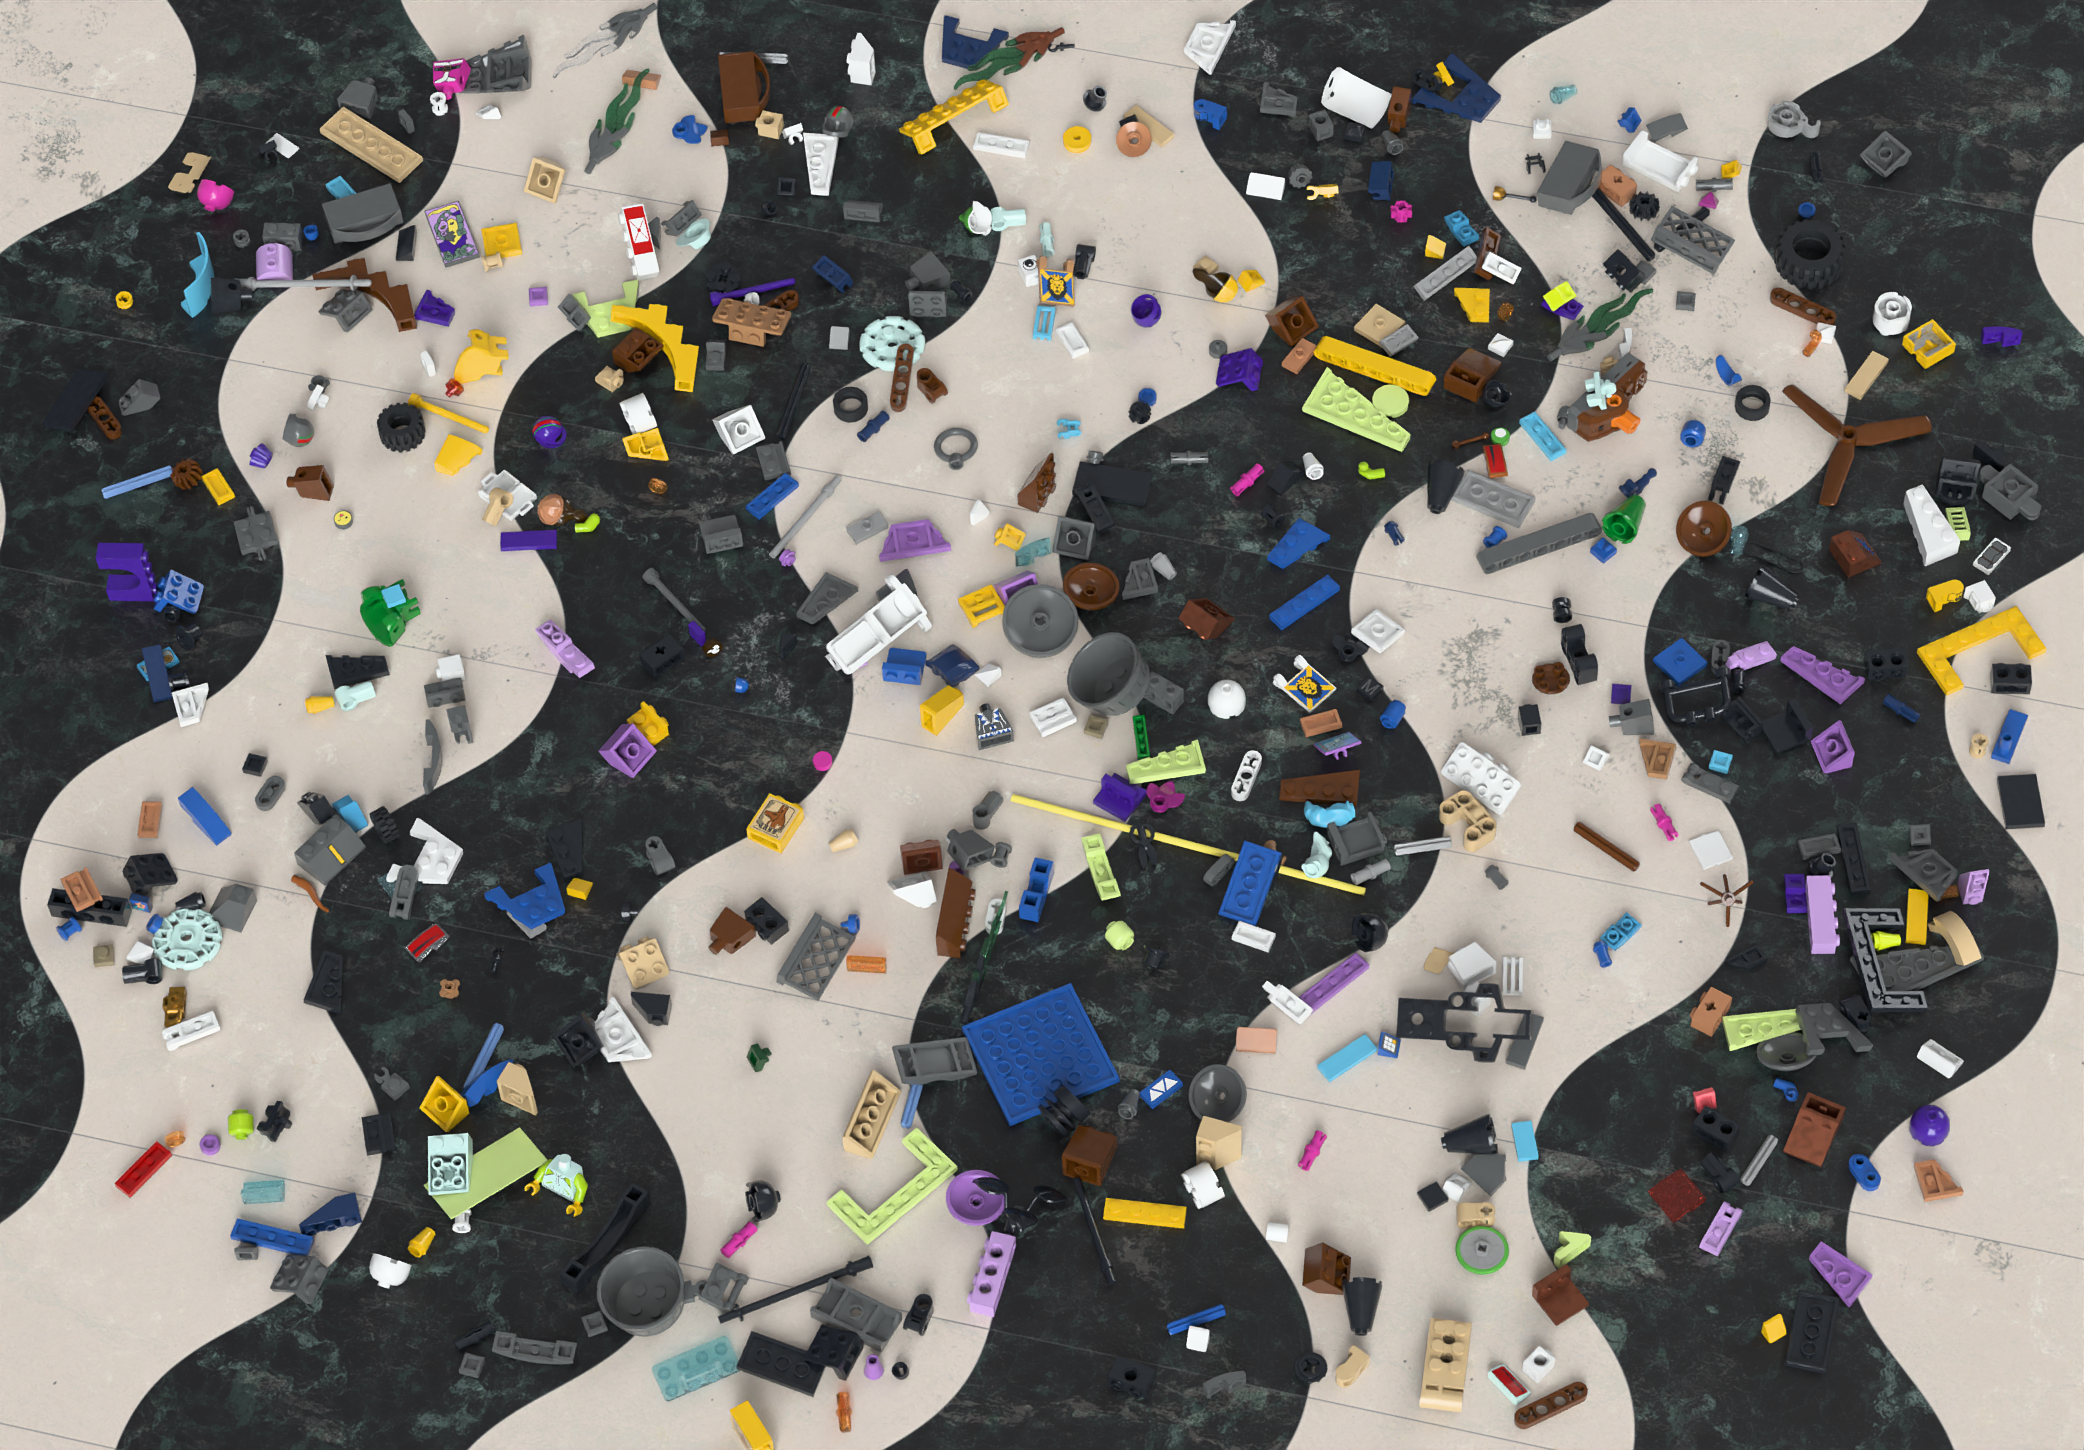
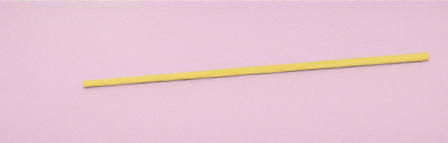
M1012 794L1011 801L1128 833L1132 825ZM1137 829L1134 830L1135 835H1138ZM1145 829L1147 838H1150L1149 830ZM1155 832L1154 840L1218 857L1228 854L1236 862L1239 857L1237 853ZM1281 866L1279 870L1281 874L1363 896L1366 892L1364 887L1323 876L1320 878H1308L1304 871Z

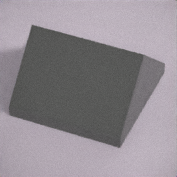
M1058 516L1052 553L1089 560L1096 540L1095 523Z

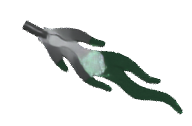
M649 68L643 70L635 78L632 92L624 104L620 106L628 94L627 83L624 84V88L619 95L609 104L606 111L605 128L601 136L599 135L602 130L601 119L598 120L589 138L590 161L584 170L585 173L591 174L596 164L613 155L621 147L620 139L630 131L635 119V113L632 112L627 123L624 125L625 119L640 100L641 82L650 72Z
M1645 289L1635 293L1623 307L1612 312L1609 311L1623 304L1626 299L1625 293L1620 298L1599 306L1591 314L1586 325L1578 330L1585 321V316L1583 315L1565 329L1557 349L1547 355L1548 360L1553 361L1560 355L1581 353L1594 348V342L1610 337L1620 327V322L1613 324L1607 330L1606 328L1616 320L1630 315L1640 298L1653 293V289Z

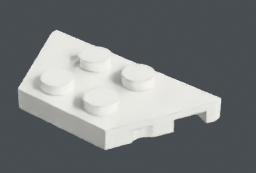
M1232 20L1230 24H1220V22L1197 23L1184 48V53L1211 75L1236 26V21Z
M612 997L609 1000V1005L604 1011L600 1012L597 1020L594 1021L595 1031L604 1046L601 1050L602 1054L608 1062L651 1058V1052L615 998Z

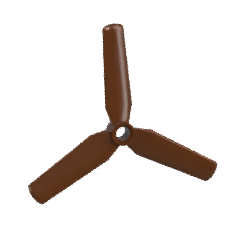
M1793 384L1788 385L1782 390L1783 394L1819 426L1838 438V444L1830 456L1819 498V503L1824 506H1834L1837 504L1854 458V448L1856 446L1876 445L1929 433L1932 430L1931 421L1926 415L1865 423L1856 428L1851 425L1845 426L1838 418Z

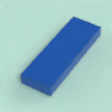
M784 473L748 503L746 510L760 520L797 489L799 483L790 475Z

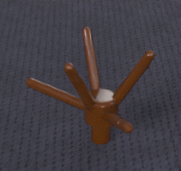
M1723 874L1725 892L1721 893L1704 882H1700L1701 886L1721 897L1719 900L1709 901L1708 905L1720 903L1726 905V927L1730 926V906L1734 903H1743L1742 900L1736 899L1735 896L1754 883L1753 880H1750L1732 893L1729 891L1727 876Z

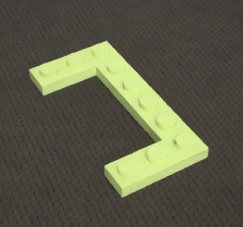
M918 1128L903 1138L902 1144L927 1168L868 1216L842 1189L826 1202L827 1206L867 1245L958 1170L957 1166Z

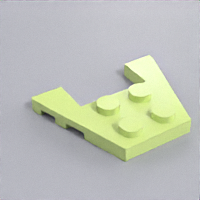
M638 279L622 283L625 298L588 306L585 291L572 294L590 315L591 319L587 324L597 337L633 330L632 327L625 324L611 322L612 305L636 307L637 291L639 289Z

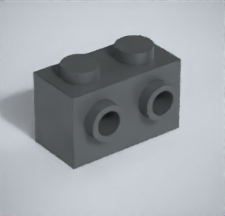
M264 223L262 235L264 245L278 243L287 246L291 251H301L303 233L300 223Z

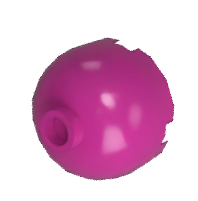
M202 179L198 186L197 195L199 201L205 205L204 208L214 212L215 209L222 210L230 205L234 191L225 185L219 186L214 181Z

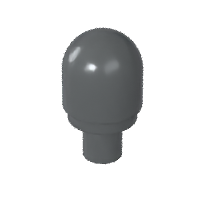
M1562 406L1558 411L1557 421L1559 422L1558 427L1560 429H1565L1567 425L1569 406Z

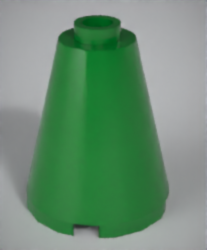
M1632 495L1604 516L1602 519V529L1612 541L1616 542L1619 540L1622 541V544H1627L1636 538L1646 507L1642 497Z

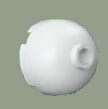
M1221 680L1215 683L1210 688L1208 694L1210 711L1217 717L1228 719L1229 716L1235 715L1236 717L1240 715L1246 705L1245 692L1241 685L1232 680Z
M373 1254L369 1268L372 1277L379 1281L378 1285L389 1289L390 1285L398 1286L407 1279L412 1265L379 1254Z

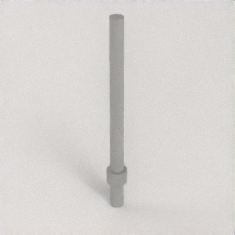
M835 476L828 485L822 488L821 494L769 553L772 558H776L824 500L834 493V489L841 482L839 476Z

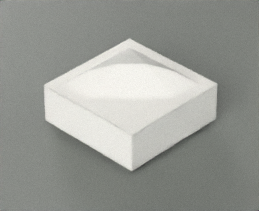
M1818 322L1814 340L1832 344L1836 326Z
M1497 333L1488 345V350L1504 357L1513 346V340Z
M427 351L420 354L421 361L427 374L430 377L436 375L435 361Z

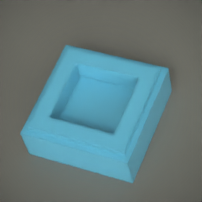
M399 584L381 590L388 608L406 602Z
M1714 750L1709 769L1727 774L1733 755Z

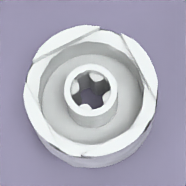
M1896 292L1884 293L1878 298L1874 306L1872 320L1880 334L1884 336L1895 335L1907 330L1912 310L1910 300L1905 296H1899Z
M643 393L619 403L632 435L641 434L657 427L655 418L650 410L651 408Z
M1206 1161L1181 1174L1185 1181L1183 1182L1188 1193H1192L1193 1201L1198 1209L1204 1208L1225 1197L1222 1187L1218 1188V1179L1213 1169Z

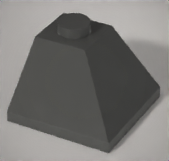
M239 884L221 888L209 911L213 916L212 918L218 921L221 927L241 933L257 903L254 889Z

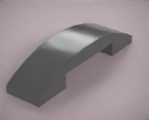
M426 719L425 738L427 746H432L431 768H424L423 786L425 795H429L436 786L441 773L442 751L436 729L430 719Z
M496 1331L492 1351L503 1356L533 1363L572 1364L577 1343L557 1340L556 1343L517 1338V1335L513 1333Z

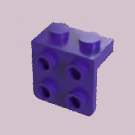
M1252 348L1221 356L1216 385L1221 387L1242 381L1251 391L1258 390L1263 360Z

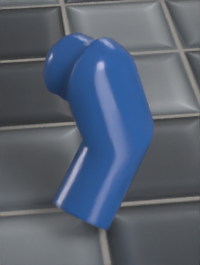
M1778 1077L1776 1078L1773 1087L1783 1090L1788 1101H1796L1798 1091L1795 1084Z

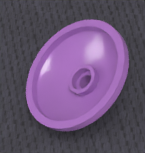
M970 1170L959 1174L951 1181L946 1191V1204L949 1212L955 1219L967 1225L980 1226L993 1222L1002 1214L1005 1209L1004 1196L1002 1194H989L980 1189L975 1183H972L974 1179L980 1177L997 1178L992 1173L982 1170ZM974 1203H979L980 1205H979V1206H974L973 1204H974Z

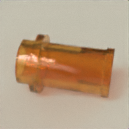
M1957 885L1949 886L1939 902L1942 899L1958 897Z

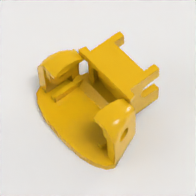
M480 329L469 330L467 337H470L471 346L460 353L454 369L456 383L463 384L480 380L484 374L502 375L503 371L502 366H499L502 359L508 360L509 355L508 350L498 349L497 347L498 344L507 343L506 337L489 336V333H485Z

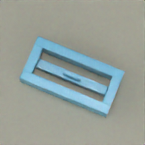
M1037 306L1033 339L1040 337V340L1047 338V340L1051 341L1056 307ZM1041 311H1044L1041 332H1038ZM1048 312H1051L1048 333H1045Z

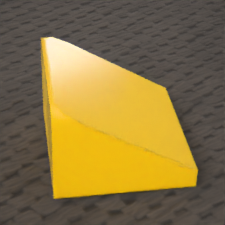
M1428 235L1425 256L1443 259L1446 243Z
M1243 270L1238 278L1239 284L1246 292L1265 284V280L1257 270Z
M574 878L567 886V894L586 900L593 883Z
M1777 1314L1763 1322L1761 1333L1769 1343H1773L1786 1335L1781 1314Z

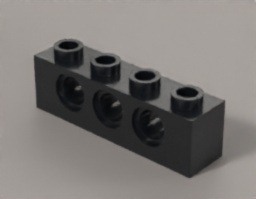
M52 888L47 904L52 917L69 919L73 916L76 920L123 927H127L132 912L128 898L101 895L102 901L98 900L94 902L95 904L76 912L66 891Z

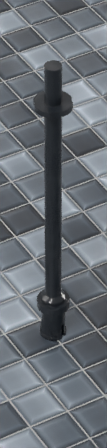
M869 1255L854 1262L850 1260L844 1268L741 1308L738 1304H734L735 1310L718 1316V1320L722 1324L739 1317L742 1322L744 1321L743 1315L828 1283L830 1277L835 1280L846 1275L855 1277L857 1273L873 1268V1263Z

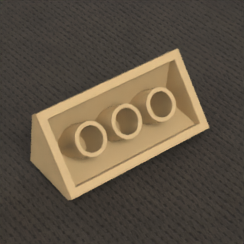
M871 1070L842 1137L844 1151L872 1159L875 1155L902 1092L875 1070Z

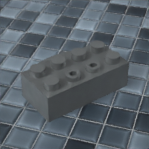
M1565 140L1537 191L1538 206L1572 215L1575 208L1591 198L1602 178V162L1599 149ZM1596 170H1597V171H1598V174H1597V176H1596V179L1594 180V182H1593L1592 185L1590 186L1591 181H1592V178H1593V176H1594V174H1595V172H1596Z
M391 183L322 204L324 216L334 244L343 241L358 242L373 239L388 232L396 225L403 223L401 210Z

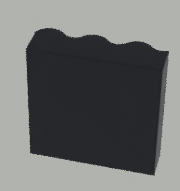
M1437 1182L1417 1192L1419 1199L1428 1212L1449 1201Z

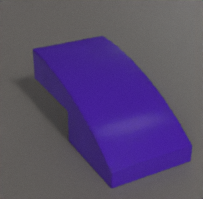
M1998 326L1982 328L1980 339L1982 344L2001 342L2002 347L2018 345L2021 342L2022 330Z
M1784 874L1787 913H1807L1804 874Z

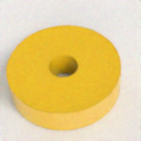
M1074 126L1067 129L1063 134V145L1070 152L1081 153L1091 146V133L1084 127Z

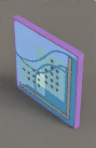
M1346 732L1314 743V747L1325 756L1333 753V756L1339 760L1338 753L1340 751L1343 752V756L1347 757L1345 749L1361 744V741L1350 732Z

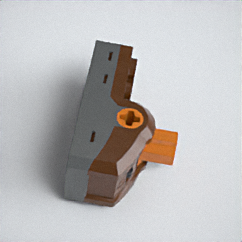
M1629 352L1624 355L1600 378L1604 380V383L1605 380H1610V383L1616 385V392L1611 394L1610 398L1606 397L1607 409L1601 410L1599 405L1590 407L1586 396L1595 393V391H1586L1568 410L1567 428L1587 442L1600 439L1619 430L1632 434L1637 429L1641 419L1628 410L1629 401L1633 395L1638 394L1647 382L1648 371L1645 370V363Z

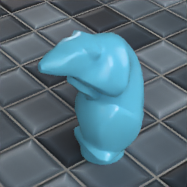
M1306 801L1304 814L1306 819H1309V822L1314 826L1327 828V824L1335 822L1336 827L1346 825L1352 818H1355V809L1353 803H1349V801H1346L1345 804H1333L1326 809Z

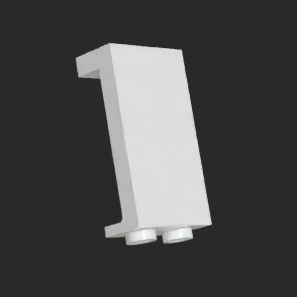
M1642 130L1625 151L1623 165L1679 192L1682 187L1687 186L1691 175L1696 174L1699 168L1697 165L1698 158L1694 157L1690 161L1647 140L1648 133Z

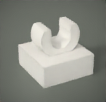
M1533 120V139H1551V120Z
M801 123L782 131L784 139L789 137L790 145L794 144V136L798 137L799 142H802L803 137L800 133L803 131Z
M316 386L306 407L313 410L317 404L319 407L325 408L329 397L322 394L323 387Z

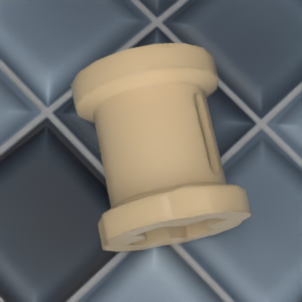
M499 252L491 256L481 257L485 272L491 268L503 267Z
M1978 733L1971 738L1972 745L1969 747V753L1974 758H1982L1986 754V747L1989 743L1986 735Z

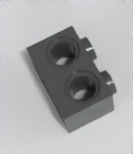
M1152 671L1150 673L1149 687L1143 698L1174 714L1184 702V689Z

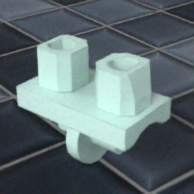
M1599 371L1594 372V378L1585 380L1587 391H1595V393L1586 396L1587 403L1590 407L1599 405L1601 410L1607 409L1606 397L1610 398L1611 394L1616 392V385L1610 383V380H1605L1604 383V380L1600 379Z

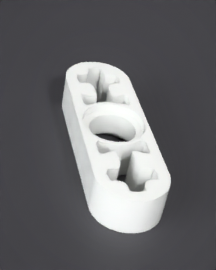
M1248 751L1240 765L1231 788V795L1236 801L1246 800L1252 789L1262 761L1261 754L1257 751ZM1255 758L1256 760L1253 761L1252 767H1250V760ZM1245 772H1248L1252 775V777L1249 779H1244L1241 777V775ZM1242 784L1244 785L1243 791L1239 794L1237 791L1240 790Z

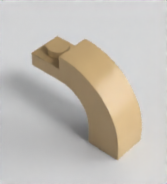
M1948 911L1934 917V921L1928 923L1931 932L1939 933L1945 938L1951 948L1956 964L1965 966L1981 959L1977 944L1970 930L1957 914Z

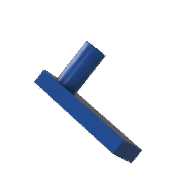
M2012 709L2009 710L1992 752V759L2010 764L2026 724L2027 714Z

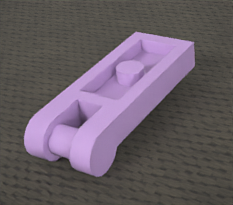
M1724 1201L1703 1237L1699 1248L1718 1256L1737 1221H1739L1743 1210L1738 1207L1735 1209Z

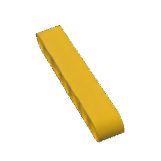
M1328 336L1321 338L1313 352L1322 361L1391 385L1399 386L1422 396H1427L1436 382V377L1428 371Z

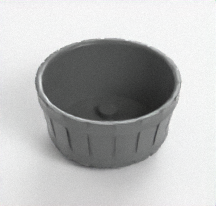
M1117 632L1104 633L1088 641L1077 652L1068 670L1067 686L1072 698L1082 706L1108 716H1118L1127 713L1130 709L1137 706L1145 696L1150 683L1148 664L1141 656L1137 646L1128 636Z
M642 1246L623 1251L605 1266L597 1284V1299L604 1315L613 1324L632 1335L646 1337L666 1331L677 1321L684 1307L685 1282L682 1270L671 1255L658 1248Z

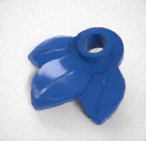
M689 115L674 125L672 134L675 138L683 139L686 143L698 144L701 142L700 136L705 134L708 127L695 123V116Z

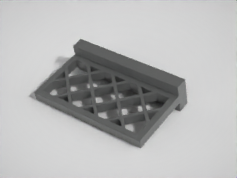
M1671 206L1661 223L1656 227L1651 241L1715 275L1723 259L1733 246L1735 239ZM1671 214L1679 216L1680 220H1672ZM1687 223H1692L1696 228L1689 229ZM1682 224L1684 230H1677L1675 225ZM1663 226H1671L1672 231L1664 228ZM1703 232L1710 233L1712 237H1704ZM1691 233H1698L1700 238L1693 239ZM1686 234L1687 237H1688V240H1686L1685 238H1683V237H1681V236H1679V235ZM1723 240L1729 244L1726 246H1720L1719 241ZM1714 241L1716 247L1709 248L1707 242ZM1695 243H1702L1704 248L1699 247ZM1718 251L1720 257L1712 254L1711 252Z
M815 913L779 971L776 982L781 985L787 984L819 1001L856 937L822 919L821 915ZM822 926L830 930V936L821 937L820 930ZM844 937L849 942L847 945L838 946L836 938ZM833 939L835 948L825 950L823 942ZM820 942L822 951L812 953L810 946ZM837 952L839 959L829 962L827 954ZM824 955L826 963L816 965L814 957ZM811 958L813 966L803 968L801 961ZM828 967L830 974L820 977L818 969ZM815 970L817 978L807 980L804 972ZM800 973L803 978V982L799 983L790 980L793 975ZM818 982L820 990L818 993L810 990L809 984Z

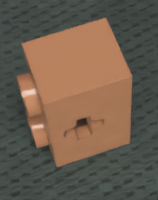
M1611 164L1602 171L1599 189L1605 196L1622 208L1636 194V182Z
M1713 987L1707 993L1704 992L1699 1001L1700 1005L1698 1008L1694 1007L1690 1014V1018H1692L1691 1027L1711 1037L1722 1022V1017L1731 1008L1732 1003L1731 996Z

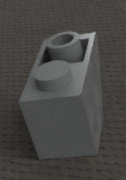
M138 379L118 400L121 414L126 416L151 409L160 399L157 384Z

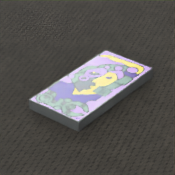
M459 201L424 211L445 268L480 258Z

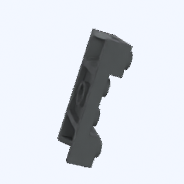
M831 1277L824 1295L818 1304L810 1309L812 1318L828 1326L832 1324L844 1331L857 1334L860 1339L864 1340L865 1345L881 1353L902 1321L901 1312ZM858 1309L862 1313L858 1317H853L850 1315L851 1311Z

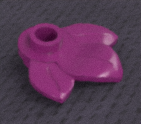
M1172 781L1160 787L1150 783L1146 791L1150 799L1151 809L1158 813L1164 812L1168 808L1178 807L1185 798L1184 794L1175 793V786Z

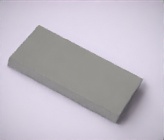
M1470 470L1466 472L1452 497V501L1516 528H1520L1536 499L1531 495Z

